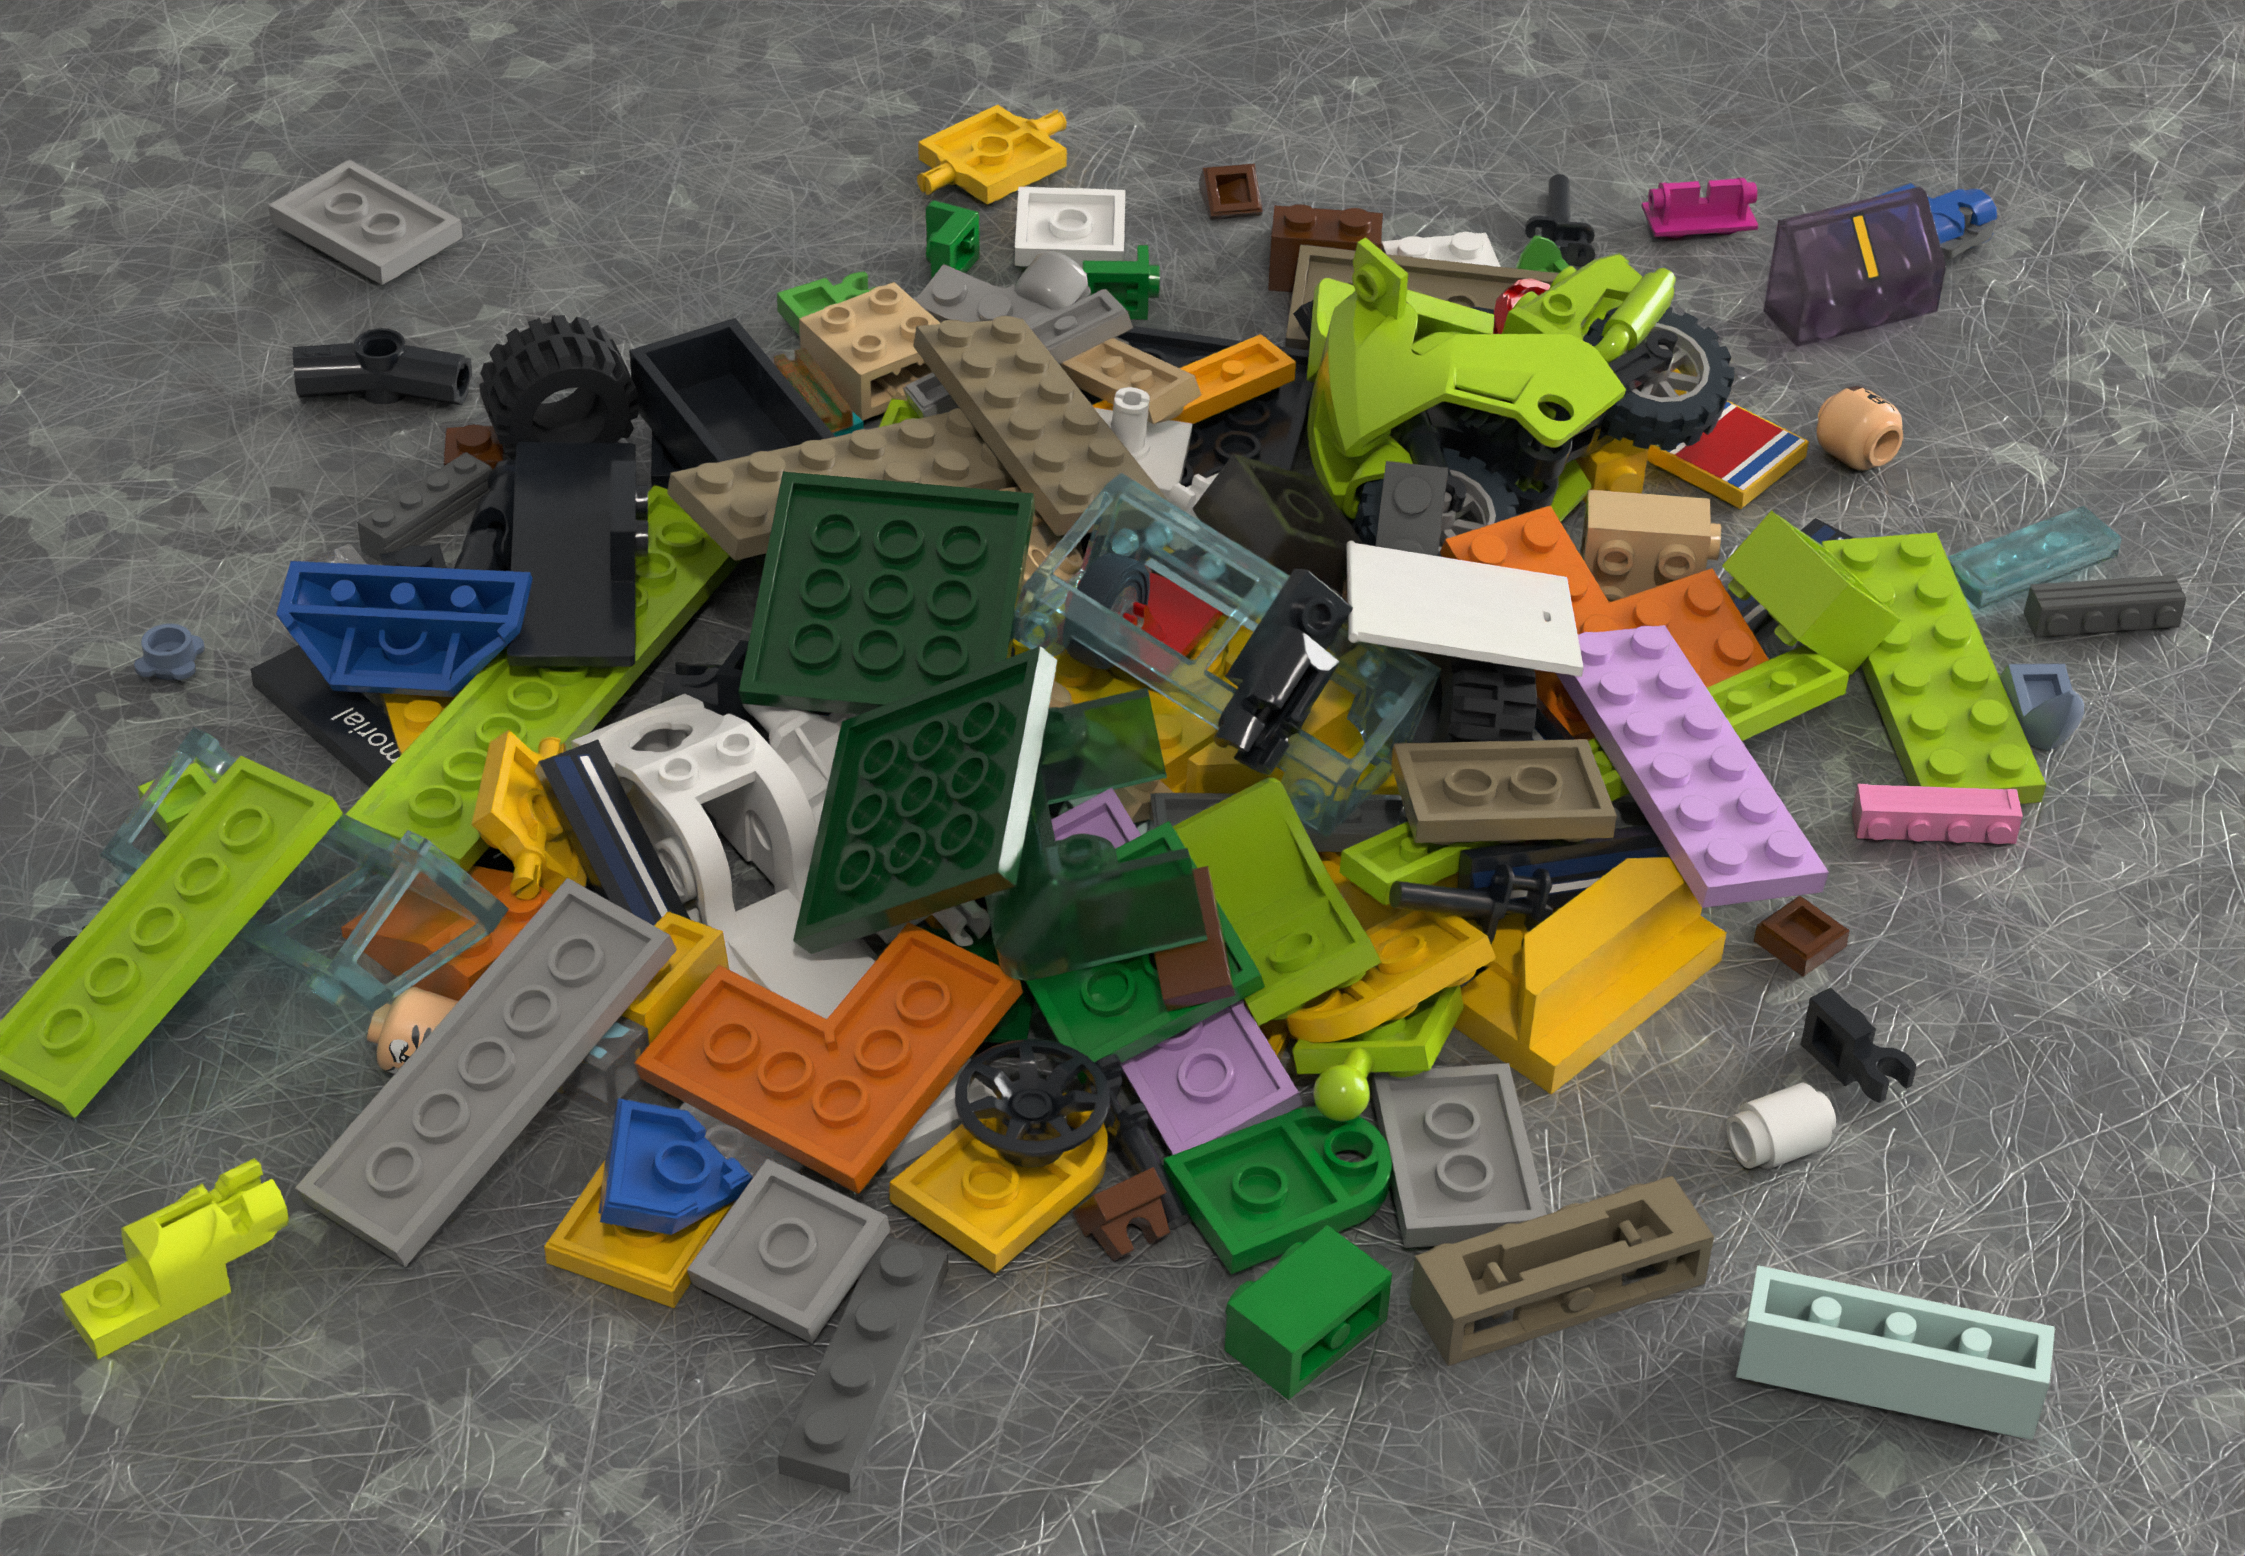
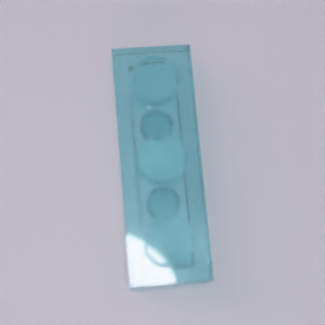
M2081 506L1953 554L1947 558L1964 597L1977 609H1982L2029 591L2031 584L2050 583L2117 557L2122 538L2085 506Z

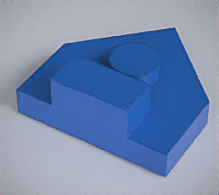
M618 1098L613 1116L611 1140L605 1158L598 1211L601 1214L600 1222L672 1235L738 1199L753 1176L735 1158L731 1157L727 1160L705 1138L707 1130L689 1111Z

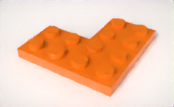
M1551 505L1447 538L1440 550V555L1445 558L1567 577L1577 634L1665 625L1706 688L1769 660L1713 568L1609 603ZM1534 669L1538 698L1575 740L1587 739L1589 741L1595 738V735L1557 674Z
M908 922L827 1019L718 965L634 1064L640 1079L859 1194L1023 991L1018 975Z

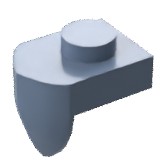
M2065 664L2007 665L1999 677L2028 743L2047 751L2062 745L2077 729L2084 715V702L2081 696L2072 690Z

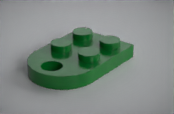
M1317 1106L1294 1109L1288 1113L1164 1158L1163 1166L1187 1208L1190 1217L1229 1272L1234 1274L1284 1254L1290 1246L1297 1242L1305 1243L1327 1225L1336 1232H1339L1371 1217L1382 1206L1388 1195L1392 1159L1389 1146L1383 1135L1362 1117L1358 1116L1349 1121H1334L1324 1116ZM1342 1150H1355L1367 1156V1159L1360 1162H1346L1334 1154Z

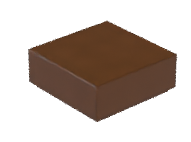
M1798 896L1756 925L1754 942L1804 977L1847 947L1850 930L1802 896Z

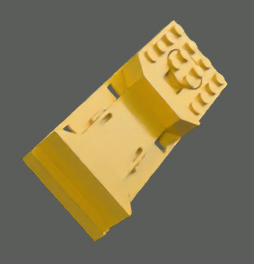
M1161 538L1159 544L1169 551L1173 552L1179 549ZM1156 552L1153 554V556L1158 560L1162 558V556H1160ZM1185 580L1178 582L1186 586L1192 587L1194 589H1197ZM1068 593L1020 622L1015 627L1012 645L1015 649V655L1041 646L1057 659L1054 681L1069 691L1071 701L1089 718L1097 719L1111 728L1116 736L1115 741L1133 757L1151 764L1159 772L1160 781L1174 793H1238L1265 778L1273 777L1281 782L1287 794L1400 795L1391 767L1393 744L1398 743L1397 718L1371 702L1373 648L1365 642H1362L1340 658H1338V650L1329 645L1326 651L1334 656L1340 664L1313 704L1301 730L1288 739V743L1291 746L1272 774L1267 775L1257 772L1235 760L1234 756L1238 749L1227 745L1226 748L1218 747L1213 737L1218 731V721L1222 712L1238 689L1225 675L1270 608L1268 605L1265 604L1263 614L1254 623H1250L1227 608L1225 613L1164 683L1119 665H1114L1104 670L1090 667L1073 659L1068 654L1065 644L1054 640V630L1067 617L1065 614V602ZM1317 852L1331 879L1364 931L1404 910L1393 908L1390 904L1384 906L1339 873L1342 852ZM1671 857L1625 859L1563 907L1552 908V915L1531 931H1528L1524 925L1526 918L1524 914L1505 915V918L1499 919L1496 934L1491 944L1496 959L1484 965L1487 969L1461 988L1464 1008L1454 1028L1503 1062L1509 1063L1510 1067L1543 1090L1553 1094L1722 960L1727 932L1701 916V905ZM1459 872L1431 885L1458 888ZM1475 920L1466 921L1482 932V927Z

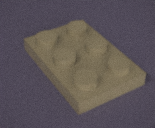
M1587 739L1393 744L1391 767L1415 843L1450 845L1455 842L1498 841L1502 843H1517L1522 840L1551 839L1579 842L1590 838L1614 837L1617 815Z

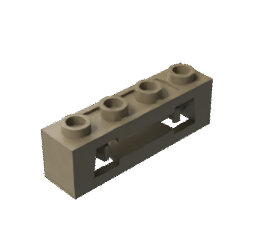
M1673 1176L1647 1184H1634L1612 1195L1583 1204H1569L1554 1213L1518 1224H1505L1492 1232L1454 1244H1440L1428 1252L1415 1255L1410 1304L1447 1366L1705 1284L1714 1235ZM1652 1265L1659 1273L1624 1286L1622 1285V1274L1628 1277L1635 1275L1636 1270L1644 1266ZM1515 1308L1513 1321L1473 1333L1476 1320L1492 1316L1494 1320L1503 1316L1505 1311Z

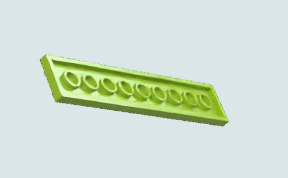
M654 485L648 492V557H636L635 664L630 667L615 666L608 669H599L592 666H551L548 668L511 666L507 663L506 646L465 686L343 816L344 837L461 880L490 847L481 838L477 829L471 825L489 743L507 730H510L528 748L538 753L540 741L546 737L561 739L559 745L565 743L566 751L571 750V741L589 734L742 559L735 561L667 494L668 489Z

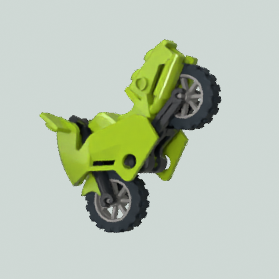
M1365 237L1358 242L1353 259L1354 272L1352 274V283L1355 291L1333 310L1311 396L1307 437L1312 463L1321 484L1338 512L1350 519H1355L1354 533H1359L1356 543L1376 546L1386 461L1448 468L1438 556L1442 557L1440 550L1447 538L1551 505L1561 522L1584 499L1592 486L1575 459L1580 456L1583 458L1587 457L1614 439L1621 441L1624 437L1634 441L1633 446L1643 449H1649L1650 445H1659L1660 450H1674L1678 444L1683 442L1686 446L1699 442L1703 432L1709 435L1716 427L1718 419L1722 415L1734 381V367L1728 366L1731 360L1729 350L1726 346L1720 347L1717 343L1719 336L1709 326L1706 329L1697 324L1699 319L1686 312H1684L1683 316L1672 313L1673 308L1670 305L1674 296L1676 278L1670 270L1658 268L1655 272L1647 273L1642 277L1628 265L1629 260L1620 253L1595 259L1579 270H1576L1573 266H1568L1556 276L1550 289L1538 296L1533 291L1525 294L1515 304L1513 309L1508 312L1502 334L1453 335L1448 332H1435L1413 342L1418 315L1416 310L1406 301L1408 273ZM1677 368L1681 373H1676L1672 371H1674ZM1674 389L1687 391L1688 393L1678 396ZM1465 514L1470 521L1459 520L1458 518Z

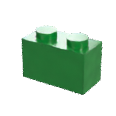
M1327 1225L1305 1243L1297 1242L1290 1246L1282 1255L1278 1264L1255 1282L1252 1280L1247 1281L1235 1290L1225 1310L1227 1317L1224 1351L1287 1400H1290L1387 1321L1392 1272Z

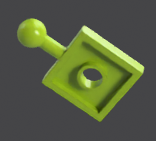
M1460 985L1444 988L1419 1002L1417 1008L1409 1015L1397 1020H1387L1359 1035L1323 1043L1299 1039L1292 1049L1297 1074H1320L1313 1089L1314 1101L1319 1111L1334 1121L1352 1120L1365 1110L1369 1102L1370 1090L1366 1078L1370 1072H1387L1390 1076L1403 1078L1420 1074L1423 1071H1430L1464 1008Z

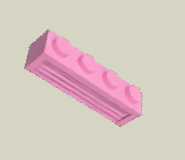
M1858 784L1852 809L1856 838L1874 840L2016 844L2023 817L2017 789Z

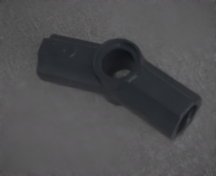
M377 328L361 333L354 343L293 347L294 380L298 398L360 393L362 398L374 404L386 405L396 403L406 396L462 405L469 394V384L472 377L471 358H466L462 354L406 345L403 335L392 329Z

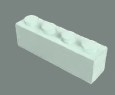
M1757 1265L1736 1377L2033 1440L2050 1382L2055 1327Z

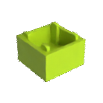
M1772 510L1722 565L1733 577L1728 584V588L1743 601H1746L1752 595L1779 624L1775 628L1774 633L1785 644L1794 646L1799 641L1851 675L1901 621L1896 614L1824 546Z

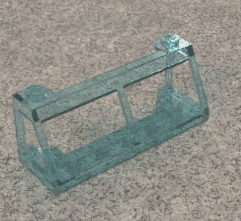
M1120 473L1106 484L1023 585L1015 610L1014 639L1029 649L1041 646L1049 654L1056 656L1069 646L1073 638L1218 730L1220 716L1237 689L1207 669L1242 625L1253 632L1255 631L1290 576L1128 476ZM1094 524L1081 568L1065 582L1053 573ZM1106 553L1127 556L1143 564L1149 576L1153 569L1229 616V618L1195 660H1190L1078 590V582L1082 579L1088 568L1100 556ZM1348 617L1326 651L1340 662L1330 680L1356 695L1347 720L1359 730L1365 744L1354 758L1348 759L1301 729L1288 739V743L1291 746L1276 766L1284 771L1281 784L1285 788L1299 819L1326 837L1393 774L1391 767L1393 744L1412 743L1441 672V668L1410 649L1360 641L1350 642L1348 639ZM1369 762L1376 766V768L1373 771H1371L1356 786L1361 773L1369 764Z
M195 727L191 729L100 854L103 859L121 872L114 881L120 887L127 882L148 858L132 845L133 841L191 761L196 762L216 780H219L236 761L234 757L219 746L220 742L212 735ZM343 814L317 844L360 866L271 924L265 925L251 918L234 938L308 977L309 980L305 985L332 1005L341 1009L348 999L374 1012L492 933L509 908L429 840L407 830L399 841ZM379 874L389 879L333 960L284 935L285 932L371 876ZM407 889L476 922V925L386 985L380 983L357 964V959Z

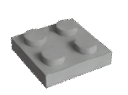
M766 1159L690 1264L687 1271L693 1285L813 1343L891 1229L887 1215Z

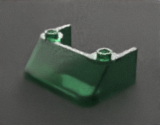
M1147 688L1061 708L1050 707L1048 710L1016 886L985 896L1001 970L1011 978L1017 980H1036L1208 940L1188 848L1118 863L1115 847L1109 840L1090 834H1075L1066 839L1055 840L1048 805L1102 793L1111 787L1115 790L1167 778Z

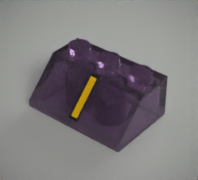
M1919 186L1778 220L1763 311L1796 347L1938 311L1946 263L1926 191Z

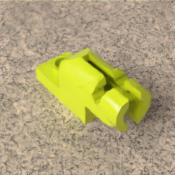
M255 1158L219 1175V1179L212 1191H208L203 1183L188 1191L178 1201L122 1227V1240L127 1261L60 1294L66 1316L97 1359L231 1293L226 1263L267 1243L274 1238L277 1231L288 1226L287 1207L282 1194L273 1179L261 1183L262 1167Z

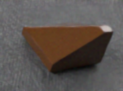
M1255 163L1202 169L1198 183L1210 220L1262 215L1263 208Z

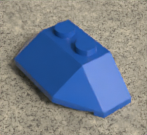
M290 561L276 615L333 691L454 697L520 633L533 578L530 572Z

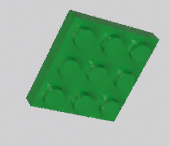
M1170 821L989 914L994 928L1057 1042L1078 1050L1088 1056L1094 1063L1112 1054H1117L1121 1063L1265 988L1258 968L1218 901L1217 906L1235 996L1167 1011L1162 997L1154 953L1089 968L1084 956L1074 897L1196 869V864ZM1080 1071L1077 1078L1081 1084L1085 1083L1087 1075Z

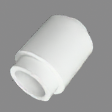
M1802 1082L1742 1104L1739 1107L1738 1113L1727 1119L1726 1131L1730 1147L1737 1160L1744 1167L1751 1169L1759 1166L1762 1169L1769 1170L1827 1148L1831 1143L1832 1131L1836 1127V1116L1833 1106L1826 1095L1820 1091L1816 1092L1810 1085Z

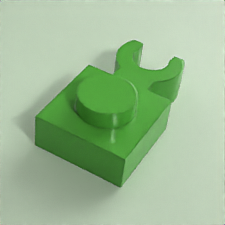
M866 272L852 273L846 276L842 283L834 286L827 278H822L778 292L777 311L800 336L799 318L820 311L829 305L838 304L867 293L876 287L868 289V275Z

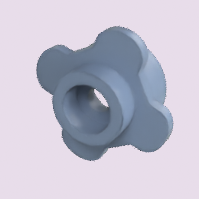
M162 624L148 630L141 639L143 656L134 662L135 671L142 677L155 675L164 680L189 678L196 672L194 663L196 656L205 650L204 641L198 636L191 635L190 631L182 625Z

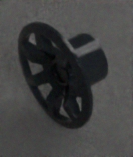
M1022 1039L993 1046L977 1055L965 1066L955 1086V1107L958 1118L966 1130L977 1140L990 1148L998 1150L1007 1161L1015 1165L1034 1168L1051 1164L1063 1152L1083 1144L1099 1131L1109 1111L1110 1090L1106 1077L1100 1068L1085 1054L1058 1042ZM1034 1053L1054 1055L1066 1061L1056 1066L1046 1080L1038 1078ZM1020 1054V1079L1012 1082L1002 1070L988 1065L998 1059ZM1080 1071H1083L1094 1084L1096 1094L1073 1090L1062 1095L1068 1084ZM976 1078L986 1087L990 1088L998 1098L987 1096L969 1103L967 1093L971 1083ZM1093 1111L1087 1121L1071 1131L1067 1124V1116L1069 1114ZM996 1118V1132L987 1128L979 1119Z

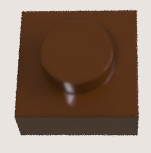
M473 424L464 427L446 428L444 466L465 452L486 463L492 470L499 461L506 460V453L502 444L498 441L493 426Z

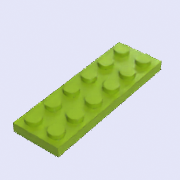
M1937 532L1822 541V546L1901 619L1897 626L1866 658L1861 667L1909 786L2017 789L2020 804L2042 802L2046 782Z
M240 755L0 1021V1079L75 1119L343 815L334 798Z

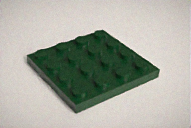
M783 471L739 687L742 704L860 715L1010 658L1035 511L1034 493Z
M1039 646L842 721L793 941L810 954H814L1016 886L1057 659Z

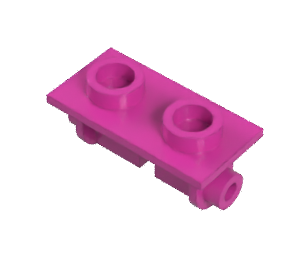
M1744 177L1709 180L1706 197L1699 198L1701 187L1698 181L1659 183L1658 188L1649 190L1648 202H1642L1641 205L1654 237L1680 238L1685 235L1706 233L1728 235L1737 231L1758 230V223L1749 204H1755L1757 201V186L1755 182H1747Z

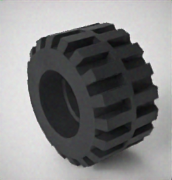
M554 315L551 318V322L542 323L540 318L529 321V328L521 332L517 328L506 334L508 342L505 345L496 343L489 352L493 362L483 364L480 374L484 382L479 384L480 395L498 441L502 444L505 453L511 460H516L517 443L519 442L619 443L620 438H629L634 430L631 420L638 418L640 408L636 401L639 398L638 392L614 340H610L607 332L599 325L591 328L588 320L576 317L571 323H568L565 315ZM577 388L572 394L562 400L542 403L547 397L560 390Z
M1414 650L1407 662L1399 690L1396 719L1398 743L1531 741L1537 708L1534 669Z

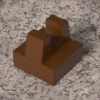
M1154 1167L1093 1195L1073 1211L1084 1236L1088 1237L1093 1234L1113 1262L1127 1256L1134 1250L1126 1232L1128 1224H1135L1140 1227L1149 1245L1170 1233L1160 1199L1167 1192Z

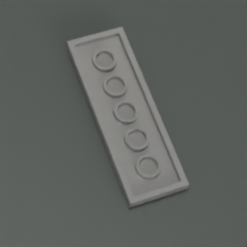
M567 878L298 1183L295 1190L303 1202L406 1267L676 952L677 949L671 936Z

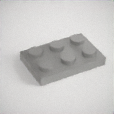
M350 159L268 205L272 224L381 285L397 278L400 274L463 238L461 219Z
M1509 1063L1431 1068L1430 1071H1423L1420 1074L1403 1078L1390 1076L1387 1072H1373L1371 1092L1379 1130L1390 1149L1392 1159L1390 1182L1405 1248L1438 1246L1445 1243L1454 1244L1492 1232L1505 1224H1518L1547 1215Z

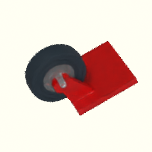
M1106 553L1100 556L1088 568L1082 579L1078 582L1075 593L1071 591L1068 593L1065 602V614L1067 617L1054 630V640L1065 644L1068 654L1073 659L1090 667L1105 670L1114 665H1119L1164 683L1225 613L1227 601L1149 572L1143 564L1127 556Z

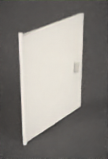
M1354 541L1347 542L1348 604L1353 607V610L1348 615V639L1350 642L1360 641L1582 677L1584 667L1567 577L1357 544Z

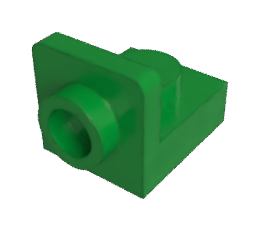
M933 200L925 208L926 259L931 263V279L943 264L967 273L980 258L979 212Z
M1137 245V261L1083 260V270L1087 274L1088 287L1091 291L1090 295L1106 289L1128 311L1130 320H1148L1149 298H1159L1160 266L1149 265L1148 245Z

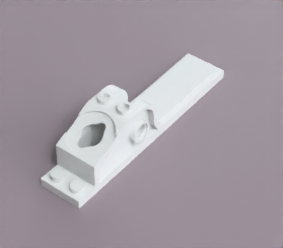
M686 694L677 696L572 740V749L597 739L599 740L690 919L723 931L729 970L827 1019L879 957L862 938L814 954H810L793 941L818 830L812 809L799 781L777 752L749 722L732 714L722 716L704 708L702 701ZM701 804L716 819L717 828L746 861L752 860L774 884V892L776 894L735 912L727 858L718 834ZM971 1058L967 1060L884 1162L882 1167L887 1172L925 1154L962 1124L955 1107V1086L959 1075L972 1060ZM976 1078L971 1083L967 1093L969 1103L987 1096L997 1098L990 1088L986 1087Z

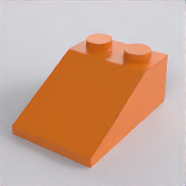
M472 866L459 880L428 869L342 926V937L410 987L426 990L459 1002L553 894L539 885L540 889L535 898L529 900L517 898V891L513 894L510 891V884L514 874L512 872Z

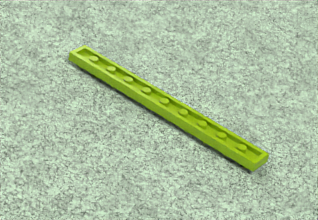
M1802 645L1707 687V689L1741 741H1744L1846 693L1849 672L1807 646ZM1596 737L1589 740L1588 743L1610 800L1613 801L1629 794L1628 788ZM1407 821L1342 850L1339 873L1385 906L1390 904V888L1395 881L1431 885L1459 872L1461 850L1509 843L1498 841L1455 842L1450 845L1415 843L1409 822Z

